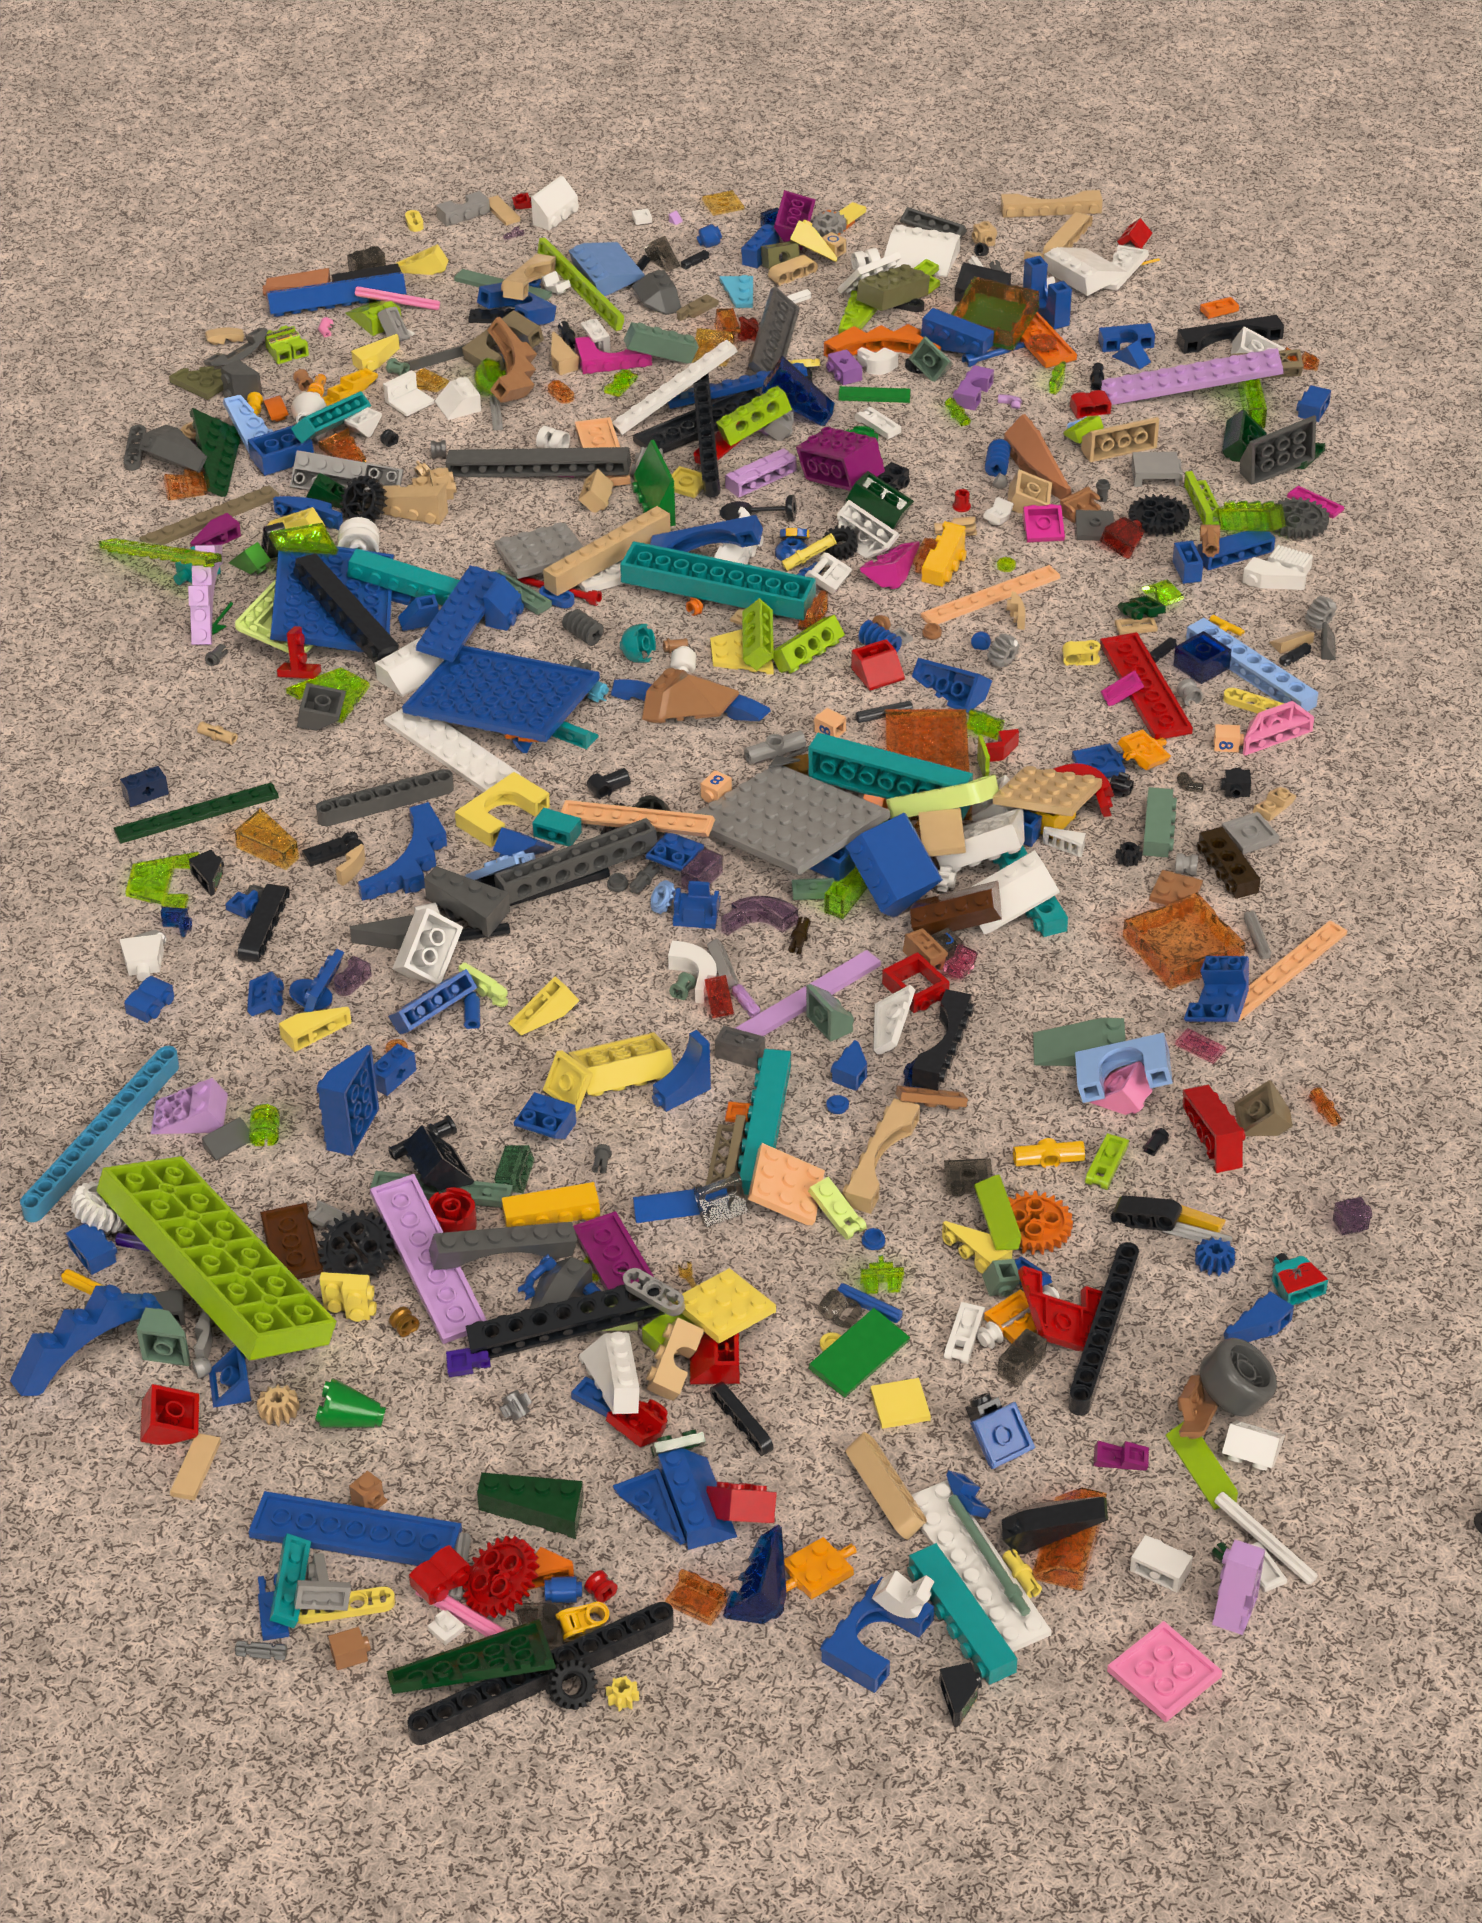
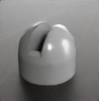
M999 473L994 479L992 486L999 489L1007 487V477Z
M202 1357L192 1360L193 1369L197 1372L198 1379L207 1376L211 1372L212 1365L207 1358Z

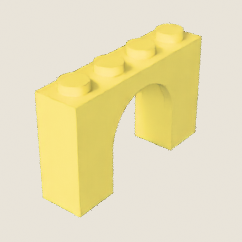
M513 772L455 811L456 826L487 846L493 847L501 827L505 828V823L490 815L488 812L491 809L500 805H514L536 817L543 807L547 809L550 807L549 793Z

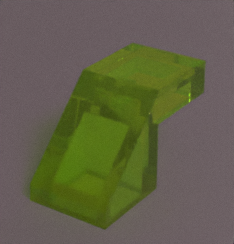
M1168 579L1156 581L1142 587L1145 594L1154 593L1156 600L1166 606L1184 599L1183 594Z

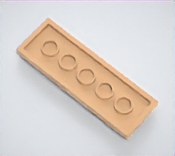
M610 417L575 422V429L581 448L620 447ZM630 475L606 476L614 483L613 486L631 484Z

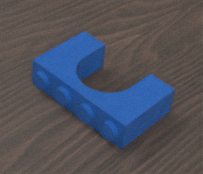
M1041 256L1024 259L1023 296L1033 307L1037 308L1038 313L1053 329L1069 326L1072 289L1065 281L1049 284L1047 288L1048 264Z
M502 283L479 286L477 303L488 309L503 306L515 307L516 312L537 325L547 324L555 319L557 306L528 292V296L524 300L503 297Z
M882 1576L875 1584L872 1583L868 1587L865 1597L853 1605L850 1615L838 1623L835 1633L830 1638L827 1637L820 1648L822 1663L873 1693L879 1689L890 1675V1661L864 1646L857 1637L858 1633L871 1623L889 1622L920 1638L934 1621V1606L928 1602L924 1604L918 1617L903 1618L888 1612L874 1601L872 1597L882 1578H884Z

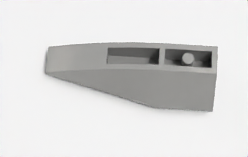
M297 450L290 487L310 490L319 473L346 488L348 487L347 482H352V478H358L361 475L376 478L384 486L400 485L401 487L404 470Z

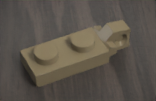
M708 294L703 295L677 310V319L682 321L688 317L695 318L719 305V300Z

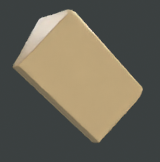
M1300 631L1270 641L1269 643L1281 654L1293 650L1303 643H1313L1314 632Z

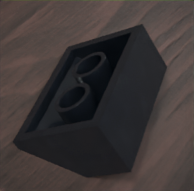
M963 262L955 285L954 301L970 304L975 295L978 294L1010 302L1011 273Z
M421 1125L403 1144L408 1152L406 1156L414 1163L413 1168L421 1174L420 1180L426 1186H434L438 1190H445L451 1187L457 1188L472 1185L475 1182L455 1148L425 1126Z

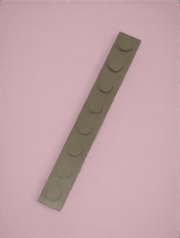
M270 485L264 486L239 498L232 499L224 504L214 506L209 510L139 537L140 542L150 551L202 530L212 519L228 513L234 517L271 502L274 497H279V493Z

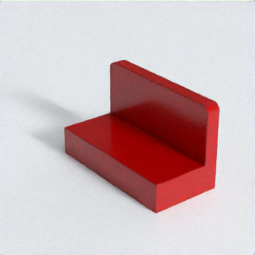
M1139 218L1126 228L1117 242L1119 245H1124L1131 240L1136 248L1142 249L1152 235V231Z

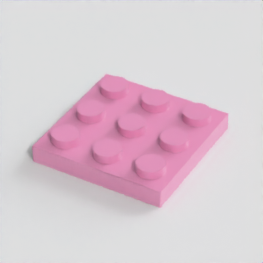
M1165 1621L1112 1661L1107 1668L1109 1674L1165 1723L1222 1677V1670Z

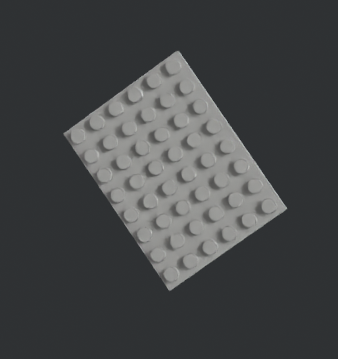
M783 765L768 768L756 774L755 777L747 782L741 783L737 788L725 793L720 799L712 801L709 805L694 812V814L711 815L714 817L715 822L709 834L710 836L797 875L802 874L837 852L861 833L878 826L891 817L890 810Z

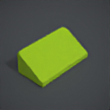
M1087 416L1065 430L1063 434L1074 442L1081 444L1084 435L1090 431L1103 429L1104 426L1100 416Z

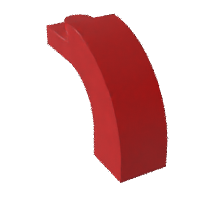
M1078 763L1053 768L1056 772H1073L1075 775H1093L1095 778H1101L1102 787L1094 795L1097 797L1103 817L1112 816L1110 808L1113 807L1111 797H1114V793L1108 779L1101 771L1092 766Z

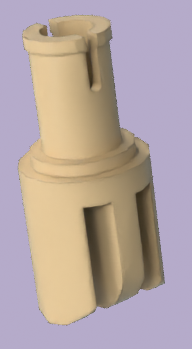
M975 516L953 518L950 523L966 527L965 536L977 535ZM934 523L935 535L943 533V523Z

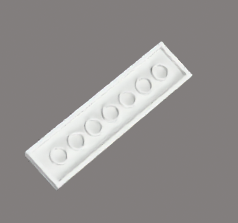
M402 709L384 719V724L482 792H485L513 772L521 776V773L444 721L405 714Z
M948 1480L912 1494V1497L927 1519V1522L920 1528L931 1545L937 1543L1013 1652L1051 1636L1052 1630L1028 1595H1026L1017 1579L1013 1578L1012 1572L973 1515H970L1012 1582L1017 1584L1023 1592L1022 1597L1030 1608V1613L1022 1616L1015 1604L1010 1602L1004 1594V1587L948 1502L949 1497L954 1495Z

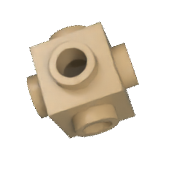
M989 221L973 225L972 239L975 244L981 242L988 245V247L995 245L997 230Z

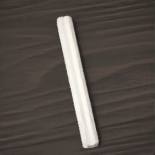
M1221 1492L1215 1498L1214 1502L1306 1584H1312L1316 1580L1317 1573L1227 1494Z

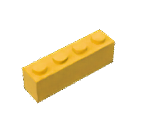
M594 1182L501 1198L506 1227L572 1222L583 1219L588 1221L595 1217H600V1204Z

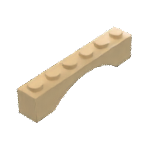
M1100 190L1082 191L1069 197L1057 199H1039L1020 194H1001V212L1003 218L1072 215L1075 212L1096 214L1102 213L1103 200Z
M535 254L502 282L501 290L503 291V297L524 300L528 296L529 282L542 279V276L555 271L556 256Z
M894 1098L891 1105L886 1106L882 1122L879 1121L877 1123L874 1137L869 1138L866 1153L862 1152L858 1168L853 1169L849 1185L846 1184L843 1188L842 1195L853 1209L869 1214L872 1213L879 1199L880 1183L875 1173L877 1163L890 1146L912 1135L920 1119V1105Z

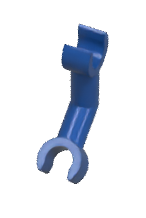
M547 1254L541 1259L539 1265L527 1275L524 1284L518 1287V1293L524 1290L526 1294L525 1300L535 1296L533 1287L535 1281L546 1271L553 1269L557 1264L556 1261Z

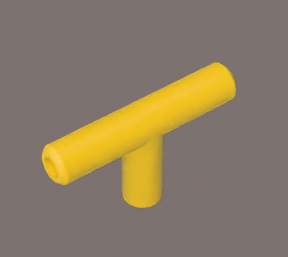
M1211 615L1209 619L1210 622L1220 626L1219 628L1225 632L1228 630L1239 636L1245 633L1244 629L1215 615Z

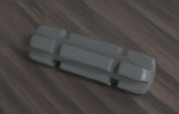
M238 1640L235 1646L236 1656L246 1657L249 1654L252 1658L271 1659V1657H275L274 1660H285L288 1653L287 1645L285 1644L273 1646V1643L251 1641V1644H248V1641Z

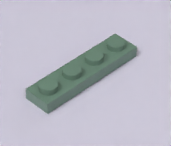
M498 569L495 571L500 575L506 576V580L521 594L522 603L528 610L539 615L552 607L550 599L502 570Z

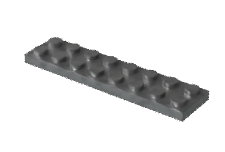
M776 286L770 289L748 363L751 370L756 373L759 371L768 372L776 367L784 366L800 307Z

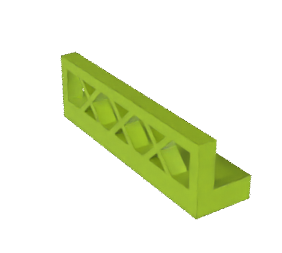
M1186 471L1184 486L1202 523L1207 525H1227L1206 480L1197 481L1193 471ZM1213 517L1219 518L1220 521L1213 522Z

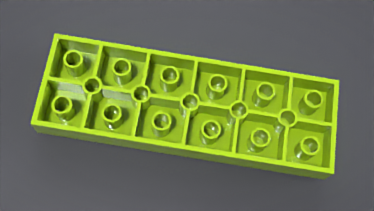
M182 1156L104 1167L102 1169L96 1190L98 1194L249 1361L329 1345L337 1321Z

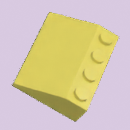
M654 1032L568 1052L569 1056L593 1073L586 1093L591 1096L602 1095L604 1091L624 1090L625 1086L633 1084L635 1086L645 1085L647 1081L654 1079L660 1081L674 1068L671 1049Z

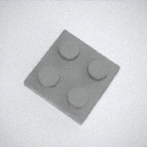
M1259 812L1224 822L1221 825L1242 854L1279 843L1280 836Z

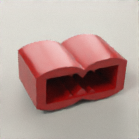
M1105 391L1079 392L1070 397V408L1077 419L1086 416L1111 414L1112 403Z
M450 1545L445 1546L436 1552L430 1560L421 1563L409 1574L410 1586L429 1605L441 1602L447 1597L450 1590L461 1587L468 1581L471 1575L470 1565Z

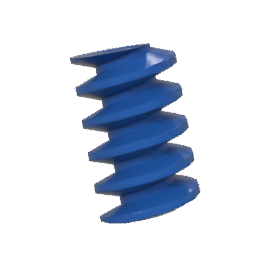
M1003 439L993 440L988 446L985 471L989 476L996 477L999 473L1007 474L1011 447Z
M866 620L859 630L858 639L862 644L869 645L887 639L896 649V652L901 648L902 639L900 636H896L895 633H891L887 629L885 630L884 627L873 623L871 620Z

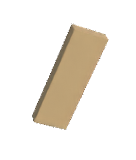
M498 195L488 198L490 211L504 225L507 226L520 222V216Z
M198 1433V1436L193 1439L170 1490L172 1497L195 1501L221 1443L220 1437Z

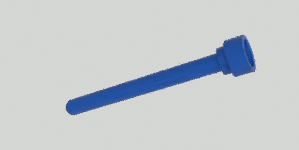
M1023 342L1015 344L1013 349L1002 347L988 351L983 356L971 353L964 354L962 362H967V367H971L979 361L1024 348L1025 345Z

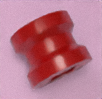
M599 1570L587 1579L584 1588L589 1594H594V1599L597 1602L604 1603L616 1594L618 1585L613 1580H608V1575L603 1570Z

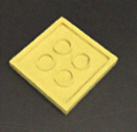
M730 1268L682 1293L685 1301V1310L682 1314L696 1326L704 1329V1332L717 1343L725 1341L776 1312L775 1303Z

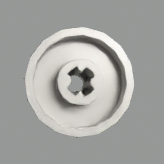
M354 517L348 519L340 525L337 547L379 552V529L375 523L366 518Z

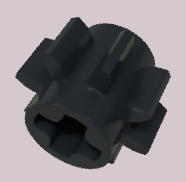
M1119 772L1118 776H1112L1110 785L1114 796L1122 798L1125 794H1131L1134 786V781L1130 780L1131 775Z
M1133 842L1120 844V849H1116L1115 856L1118 859V864H1123L1126 867L1138 866V861L1142 860V852L1139 851L1140 846Z

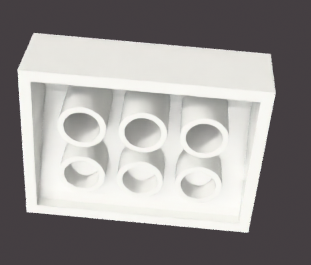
M895 225L891 232L884 257L899 252L901 259L894 268L902 264H907L914 268L925 259H928L939 265V271L934 275L947 277L960 252V235L951 232H938L937 230H924L919 227L911 228L904 225Z
M1057 247L1044 254V260L1048 264L1047 272L1057 279L1065 281L1066 284L1087 296L1128 275L1127 271L1086 248Z
M1016 808L963 826L966 853L936 856L940 867H952L951 872L956 873L963 866L969 865V867L979 865L982 860H995L1003 853L1013 854L1021 850L1020 848L1025 841L1023 809Z

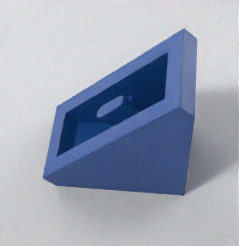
M1139 340L1112 355L1113 358L1139 370L1151 363Z

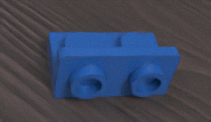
M272 971L249 981L247 1012L251 1016L264 1013L269 1009H272L276 1015L282 1014L284 983Z

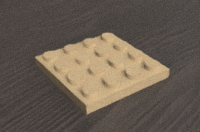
M1026 766L993 796V804L1073 816L1102 787V779L1095 778L1093 775L1081 776L1075 775L1073 772L1061 773L1056 772L1054 769L1041 770L1036 769L1034 766Z

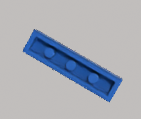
M726 1185L633 1197L636 1223L729 1211Z

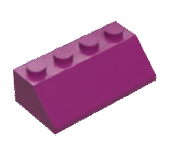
M784 190L774 225L783 242L791 241L790 238L798 221H811L816 199ZM799 245V250L802 251L803 246Z

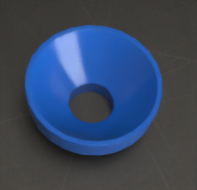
M788 537L776 546L775 556L782 561L795 554V551L802 550L808 546L800 539Z

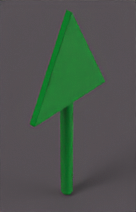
M230 602L216 621L212 623V635L226 628V625L218 623L232 607L233 602Z

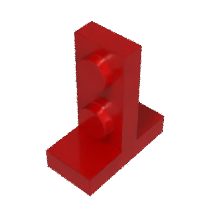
M294 626L286 633L290 663L284 662L277 669V677L315 679L322 672L321 664L306 663L307 654L304 651L305 636L302 634V627Z

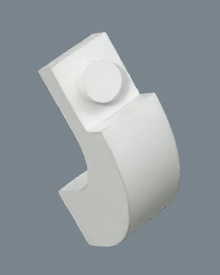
M672 941L668 954L669 970H679L693 974L697 978L695 1003L704 1004L705 998L710 997L711 989L717 990V967L714 959L707 951L697 945Z

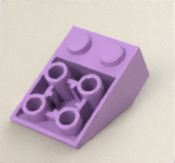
M210 1078L186 1089L179 1090L172 1095L160 1098L155 1103L151 1134L210 1133L224 1126L228 1094L213 1078Z

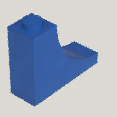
M698 1030L689 1033L687 1048L678 1064L663 1079L653 1084V1103L656 1107L661 1106L665 1112L711 1089L710 1042Z

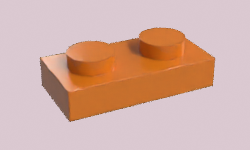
M1232 297L1200 304V311L1210 319L1239 311V304Z

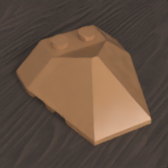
M668 668L647 690L642 720L653 723H665L666 719L677 718V721H683L684 717L695 716V719L719 717L736 699L739 691L685 670Z

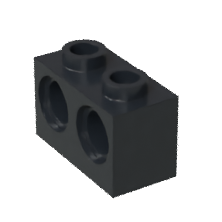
M893 462L885 466V472L878 476L879 479L898 491L903 487L906 488L910 482L909 469Z

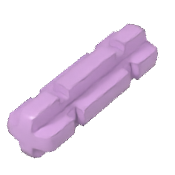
M741 984L732 987V994L735 998L738 997L737 1001L744 1010H748L747 1014L751 1018L758 1015L760 1008L749 993L745 991L746 989Z

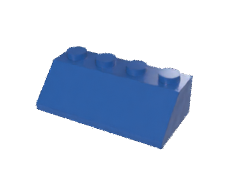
M684 1448L658 1454L659 1470L684 1535L687 1549L690 1550L736 1538L737 1534L732 1521L717 1519L708 1497L707 1486H717V1482L707 1457Z

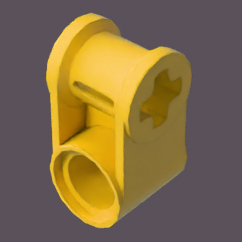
M593 1602L579 1607L568 1608L555 1615L556 1619L560 1621L564 1632L563 1640L569 1642L605 1626L609 1618L608 1607L604 1603ZM590 1614H598L601 1617V1621L596 1622L592 1620Z

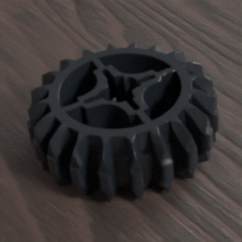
M361 475L358 478H352V482H347L348 487L343 488L345 491L344 495H340L343 498L340 504L343 506L341 511L345 513L344 517L346 519L362 517L375 523V519H381L380 513H385L383 508L387 507L385 501L388 498L384 496L387 492L383 489L384 485L378 479L371 476ZM369 487L371 492L365 491V488ZM360 509L363 514L359 515L356 510Z

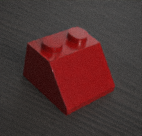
M151 1384L142 1399L140 1442L168 1445L196 1438L199 1430V1394Z

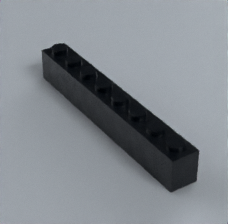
M316 553L296 558L293 569L295 577L301 581L305 588L310 591L315 599L319 601L374 664L398 650L399 644Z

